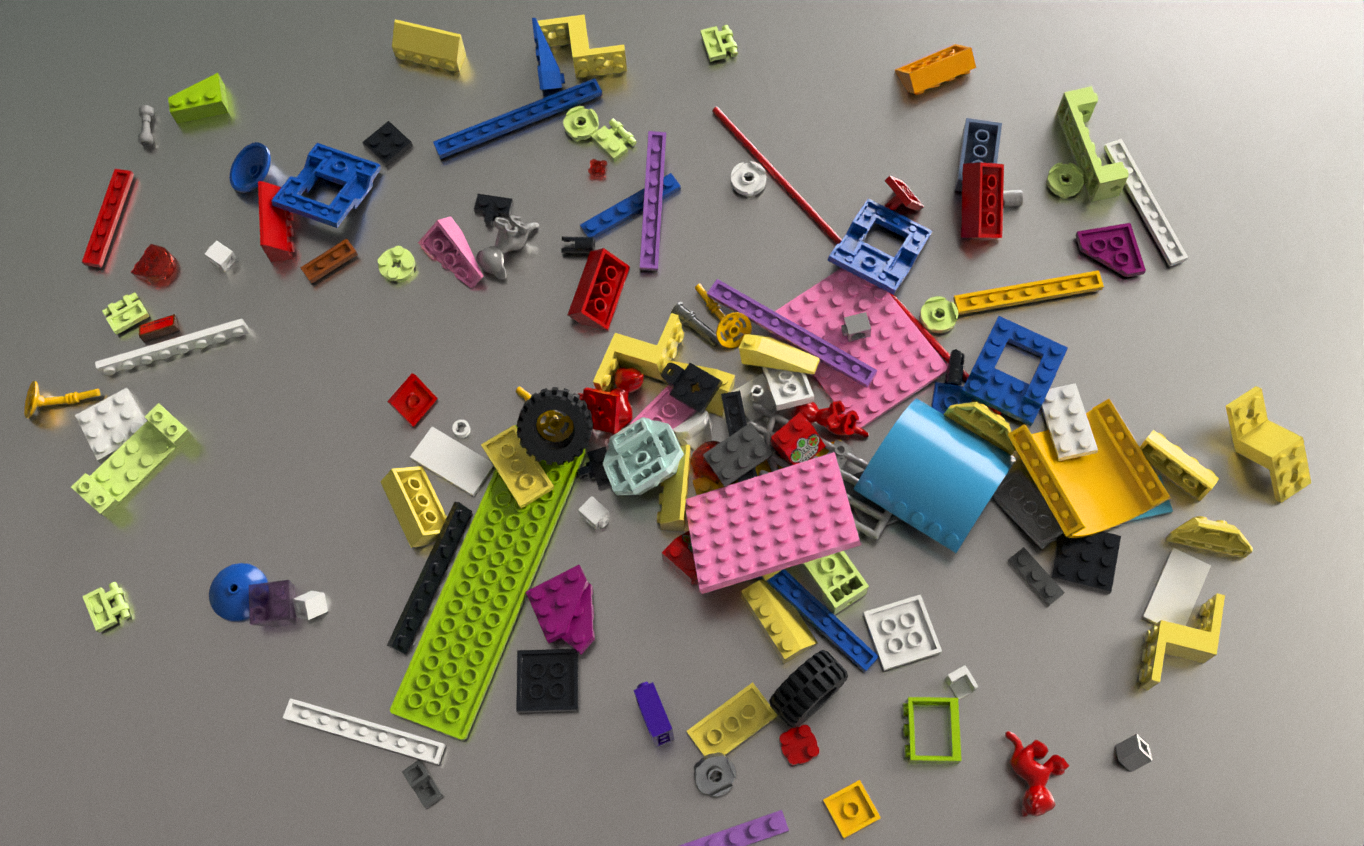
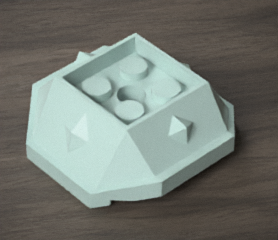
M642 417L610 437L609 448L605 454L603 466L616 495L640 496L676 474L679 461L684 453L669 424Z

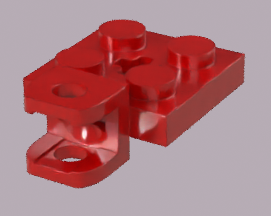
M588 387L583 389V394L578 393L579 399L581 401L584 400L587 403V408L591 411L592 429L613 434L619 432L620 394ZM599 406H601V410H603L604 413H602V414L599 413V411H598Z

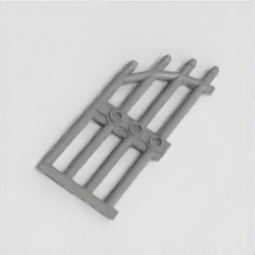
M754 403L752 408L769 419L766 428L752 421H749V423L751 422L758 433L764 436L765 443L773 453L770 440L771 436L775 434L772 432L775 422L784 426L790 420L779 415L780 410L777 411L775 405L771 411L758 403ZM821 438L826 446L825 449L829 450L828 454L835 452L842 479L856 485L859 479L843 471L844 464L848 460L865 470L869 463L851 454L853 448L845 442L836 439L834 444ZM775 454L767 459L772 472L779 470L777 465L783 468L790 466L786 460ZM761 470L759 475H764L769 472ZM847 494L850 505L879 520L874 530L854 520L858 531L877 541L892 513L886 509L884 513H881Z

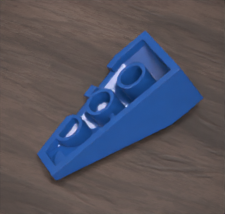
M532 18L540 90L562 88V84H565L564 73L560 72V68L537 19Z

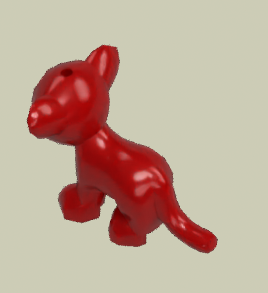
M632 367L616 370L614 378L616 388L610 391L611 393L621 395L619 431L629 424L633 418L632 408L628 401L629 393L637 391L643 384L644 375L641 371Z
M840 400L831 402L829 408L818 409L814 402L795 406L792 409V417L800 412L811 424L816 422L833 434H857L863 438H868L869 436L867 431L855 426L859 416L854 410L846 414L842 413L845 412L844 404Z
M1010 731L1005 732V737L1014 744L1015 748L1011 757V766L1015 773L1029 785V788L1022 797V816L1031 815L1037 817L1052 810L1056 805L1051 792L1045 787L1051 774L1055 776L1063 775L1069 764L1064 758L1054 754L1047 762L1041 765L1034 759H1043L1049 752L1044 743L1034 740L1024 748L1021 740Z

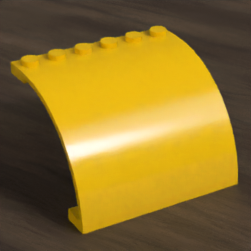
M1110 399L1103 401L1086 413L1098 448V452L1095 454L1058 461L1049 430L1031 434L1027 426L1023 424L1007 434L1065 536L1069 538H1080L1106 531L1132 520L1171 499Z

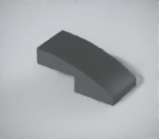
M420 759L402 771L426 809L444 797Z

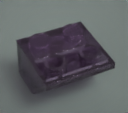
M290 580L249 585L250 625L281 627L297 624L293 599L296 598L295 585Z

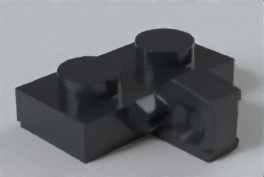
M477 194L474 212L485 216V226L493 227L496 217L510 218L513 199Z
M606 447L587 452L590 462H587L586 466L577 469L580 480L588 477L591 480L596 479L599 489L611 485L603 466L607 452Z

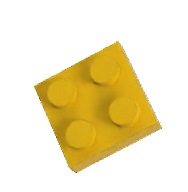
M860 780L822 800L843 839L881 819Z

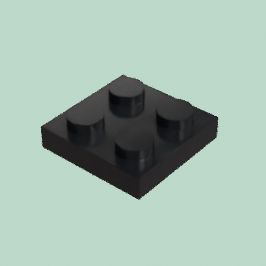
M390 121L386 122L362 142L363 146L386 167L413 146L412 142Z

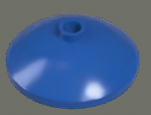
M259 142L251 143L244 147L234 159L229 178L231 186L236 191L241 193L250 192L258 187V181L265 180L271 165V155L269 149L264 144Z
M246 563L233 564L224 568L213 579L209 589V602L212 609L218 616L231 622L245 621L257 615L265 606L269 596V584L264 573L257 567ZM237 586V590L232 592L233 587Z

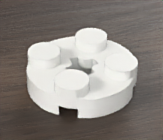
M749 161V163L745 164L742 162L737 164L731 172V186L739 194L751 198L764 189L766 185V172L756 162ZM752 176V181H746L744 178Z

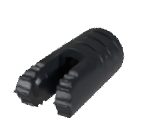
M562 236V241L575 242V248H561V253H590V251L595 250L594 237Z
M954 349L950 354L949 363L947 364L948 368L944 383L961 386L965 367V355L961 351Z

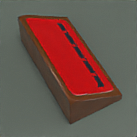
M173 314L139 325V338L146 342L180 331L176 315Z

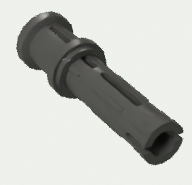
M678 302L674 306L671 313L678 315L684 326H690L714 347L720 343L716 333L700 321L694 311H689L683 306L682 302Z

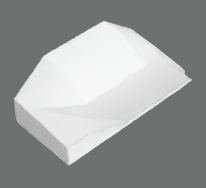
M706 410L703 414L698 412L673 429L681 446L690 445V448L696 452L713 442V424Z

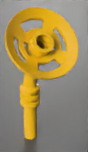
M696 285L695 290L706 302V307L720 320L716 329V336L720 344L727 348L739 347L744 335L751 334L752 326L749 318L739 312L730 313L725 316L720 310V305L707 296V292L702 285ZM739 318H742L744 320L745 327H743V324L739 320ZM720 332H722L723 336L727 339L726 341L722 339ZM740 332L743 333L740 339L733 342L734 337L738 336Z
M32 381L25 401V418H30L36 408L42 405L65 403L70 405L79 403L80 400L100 396V390L93 389L80 393H69L61 397L43 398V396L39 395L38 383Z
M522 387L516 389L515 392L523 399L529 400L531 398V394ZM549 410L542 413L537 420L538 432L549 441H563L573 432V421L567 414L564 416L560 412ZM543 416L546 417L545 423H541ZM564 422H569L567 430L562 434L560 430L563 428ZM543 430L555 434V436L547 435L543 432Z

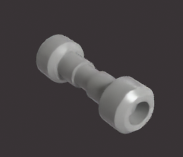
M143 105L139 108L142 128L138 136V142L142 146H150L153 144L150 124L151 118L154 117V109L149 105Z

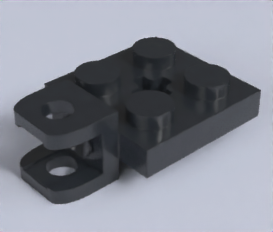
M668 363L661 373V377L670 386L674 387L669 395L700 414L704 413L723 383L720 379L692 363H689L685 370L674 363ZM699 384L700 390L693 393L692 386Z

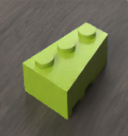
M219 73L168 97L169 110L177 124L229 113L225 84Z

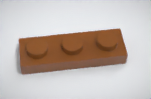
M346 238L300 268L312 284L358 254Z

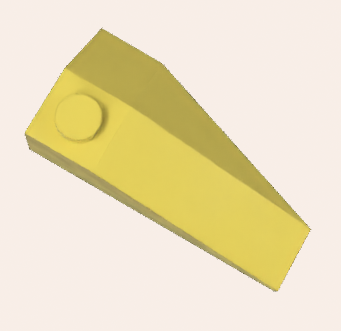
M745 334L739 346L742 364L814 375L820 361L818 357L769 336Z
M670 361V363H674L684 370L688 366L686 363ZM697 366L723 382L705 409L708 413L722 417L724 408L721 394L732 392L735 384V375L718 369ZM699 384L692 386L693 393L700 390Z

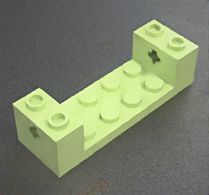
M1092 86L1064 92L1056 112L1076 164L1083 171L1084 184L1091 202L1119 196L1129 177L1128 170L1122 162L1101 166V159L1096 155L1095 144L1091 142L1089 129L1084 125V122L1090 120L1098 103V96L1094 93Z
M159 403L145 416L147 422L90 476L85 473L71 486L74 491L105 517L191 435L188 429Z
M844 551L802 563L823 592L822 601L834 615L867 594L869 585Z

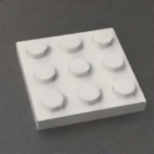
M128 388L75 415L97 461L100 463L107 460L146 423Z
M921 594L863 612L883 671L942 652Z

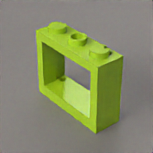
M908 697L906 703L902 705L903 716H906L907 723L903 724V735L907 737V745H904V757L908 758V763L959 764L962 760L958 698ZM914 707L947 708L950 756L915 755Z

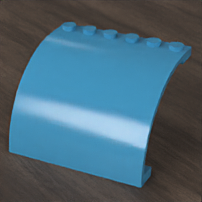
M916 398L891 428L855 485L854 490L957 553L1017 458Z

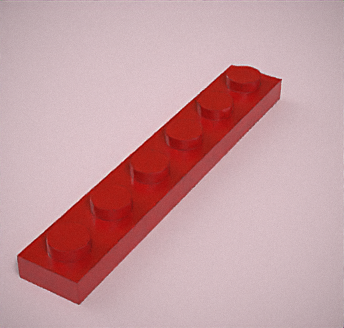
M114 169L82 259V263L85 266L99 268L103 266L134 177L132 171Z

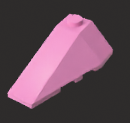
M452 217L437 220L418 242L428 257L432 260H437L444 269L452 271L455 277L470 288H474L484 277L462 230Z

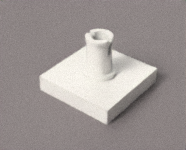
M763 374L734 390H740L745 417L748 422H757L765 417L752 408L754 403H758L771 411L775 405Z

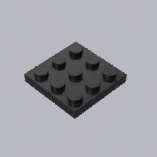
M1104 531L1080 538H1069L1064 533L1057 538L1050 577L1056 581L1110 594L1113 587L1121 536Z
M517 650V713L579 711V653L576 650Z

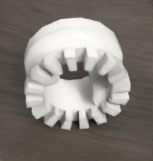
M457 420L452 426L454 435L459 439H464L471 432L470 426L465 420ZM465 425L464 432H457L459 430L458 426Z

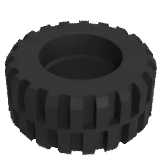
M552 387V390L545 388L540 393L535 392L529 400H526L517 420V437L520 438L521 447L527 449L526 453L530 457L534 455L537 462L544 460L546 465H552V462H557V466L563 465L564 461L570 463L574 461L576 456L582 455L583 450L589 445L593 428L591 411L587 408V403L584 400L581 401L578 394L569 393V389L558 390V387ZM549 410L564 412L573 421L571 436L560 442H552L543 438L538 432L536 425L539 416Z
M821 650L801 664L776 689L769 699L770 707L789 727L796 728L815 714L842 687L848 678L847 671L828 651Z

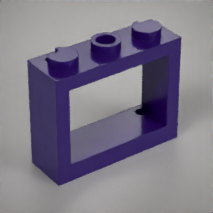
M643 682L639 684L637 689L634 690V694L655 748L673 741V729L654 683Z

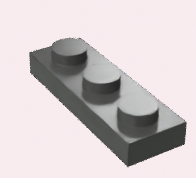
M1024 547L1008 559L1012 567L1048 607L1065 593Z

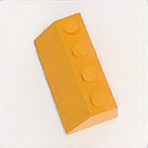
M954 44L897 68L895 73L907 92L919 95L924 93V90L927 88L940 86L941 82H949L958 75L969 74L970 70L976 68L971 47Z

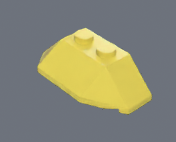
M970 402L950 405L944 413L945 416L1008 454L1012 455L1016 449L1007 435L1011 432L1009 423L1002 416L991 412L984 404Z
M1203 516L1191 518L1173 530L1165 540L1167 542L1245 558L1253 551L1252 546L1236 526L1222 520H1207Z

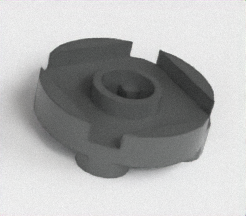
M720 752L708 754L694 765V781L699 790L704 794H710L715 797L721 796L732 788L734 778L736 779V769L731 760L724 756V754ZM715 770L720 771V773L717 774V779L710 777L712 772Z

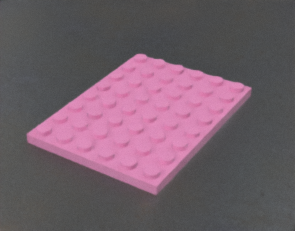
M842 268L775 311L877 370V374L867 388L819 361L815 374H811L832 402L840 400L844 404L845 412L842 413L846 414L851 410L857 413L859 420L856 421L855 426L862 429L945 374L948 368L947 364L889 292ZM866 312L871 327V336L848 342L847 336H843L841 325L844 324V317Z
M835 452L686 499L685 508L699 590L702 594L861 546Z

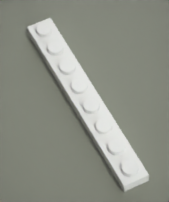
M1119 139L1105 144L1104 150L1112 164L1122 162L1124 167L1127 168L1129 177L1124 186L1169 267L1186 261L1188 259L1186 252L1123 140Z
M241 318L95 362L96 369L103 376L113 375L121 370H130L135 366L150 364L158 359H167L172 355L187 353L195 348H204L212 343H221L232 337H241L243 334L249 333V330Z
M291 698L283 716V719L436 765H439L446 746L444 743Z

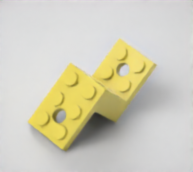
M585 15L538 21L549 46L571 44L576 78L627 71L624 45L589 49Z
M671 313L657 345L615 333L593 380L595 388L606 392L613 390L615 373L619 368H636L643 375L663 380L661 373L666 365L670 363L671 359L675 358L678 343H681L684 338L679 316Z
M1255 386L1226 405L1235 452L1269 469L1276 501L1282 503L1311 484L1303 437L1268 420L1261 388Z
M1217 593L1208 599L1206 603L1202 604L1200 608L1202 622L1199 623L1197 629L1160 620L1150 630H1147L1145 635V642H1148L1147 649L1142 654L1144 668L1139 673L1140 688L1150 690L1160 682L1164 653L1200 663H1205L1217 655L1225 595Z

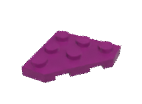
M1131 223L1076 232L1075 236L1081 252L1125 277L1145 274L1146 269Z
M580 565L526 591L549 644L568 634L571 620L576 615L581 603V596L589 584Z
M590 583L581 596V603L576 615L571 620L568 634L561 638L581 655L595 640L593 630L594 608L592 604L593 587Z

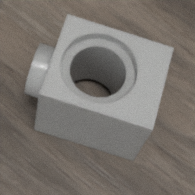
M866 312L844 317V324L841 325L843 336H847L848 342L871 336V327Z

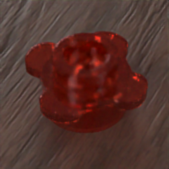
M590 160L589 174L596 177L604 176L606 174L605 167L607 166V161Z

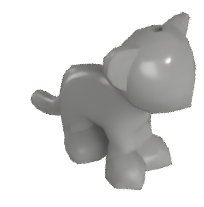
M512 215L509 218L512 228L509 230L508 220L496 217L494 225L498 229L495 246L484 248L477 253L476 260L484 271L494 274L498 279H505L504 254L508 251L521 249L526 243L528 233L539 228L538 223L532 222L525 225L520 222L521 217Z

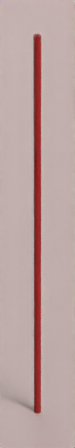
M718 107L713 108L712 112L823 231L836 244H840L842 239L725 114ZM889 293L931 346L949 363L951 355L896 296ZM964 370L963 380L966 382L969 374ZM989 407L996 415L1002 414V412Z

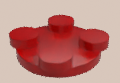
M806 724L791 728L779 737L782 753L791 765L807 763L819 754L816 737L811 732V728Z

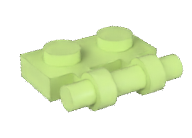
M728 25L722 26L723 31H718L717 26L700 30L710 62L726 58L727 51L731 53L732 57L738 55V47L736 42L733 41V33ZM721 39L726 40L727 43L723 44Z
M611 119L609 121V124L612 126L610 130L603 126L591 135V138L615 162L628 152L626 147L628 143L633 147L637 141L630 132L623 128L620 122ZM618 133L622 136L620 140L615 136Z
M136 292L123 296V299L116 303L112 302L107 308L102 310L105 316L110 315L106 319L116 335L149 317L142 302L137 300L139 297Z
M116 582L109 584L111 591L107 593L100 587L82 596L97 632L117 624L115 616L119 614L123 620L130 618L129 606L124 602L122 589L118 587ZM112 599L115 600L117 605L113 608L109 603V601Z

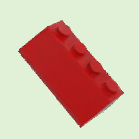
M964 163L962 172L961 238H1002L1004 164Z
M258 181L260 246L270 262L292 260V253L295 252L294 243L291 239L294 236V230L291 226L293 213L272 206L271 200L281 189L280 186Z
M605 248L590 251L567 315L582 325L607 331L630 266Z

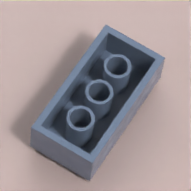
M966 118L962 133L955 191L962 192L964 163L982 162L997 164L1002 123Z

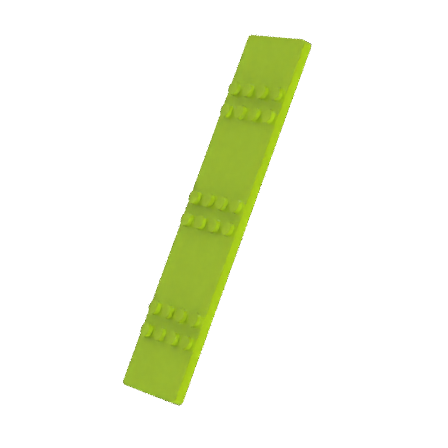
M585 449L582 455L574 458V461L570 463L564 461L563 465L557 466V462H552V465H546V461L541 460L539 464L555 489L522 509L495 469L390 707V712L393 715L462 741L467 739L526 598V591L531 586L577 476V469L582 464L586 454Z

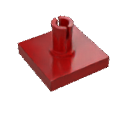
M890 175L884 180L896 194L885 204V207L895 211L904 203L906 207L916 211L924 208V205L902 180Z
M411 373L387 402L410 426L414 427L438 398L415 374Z

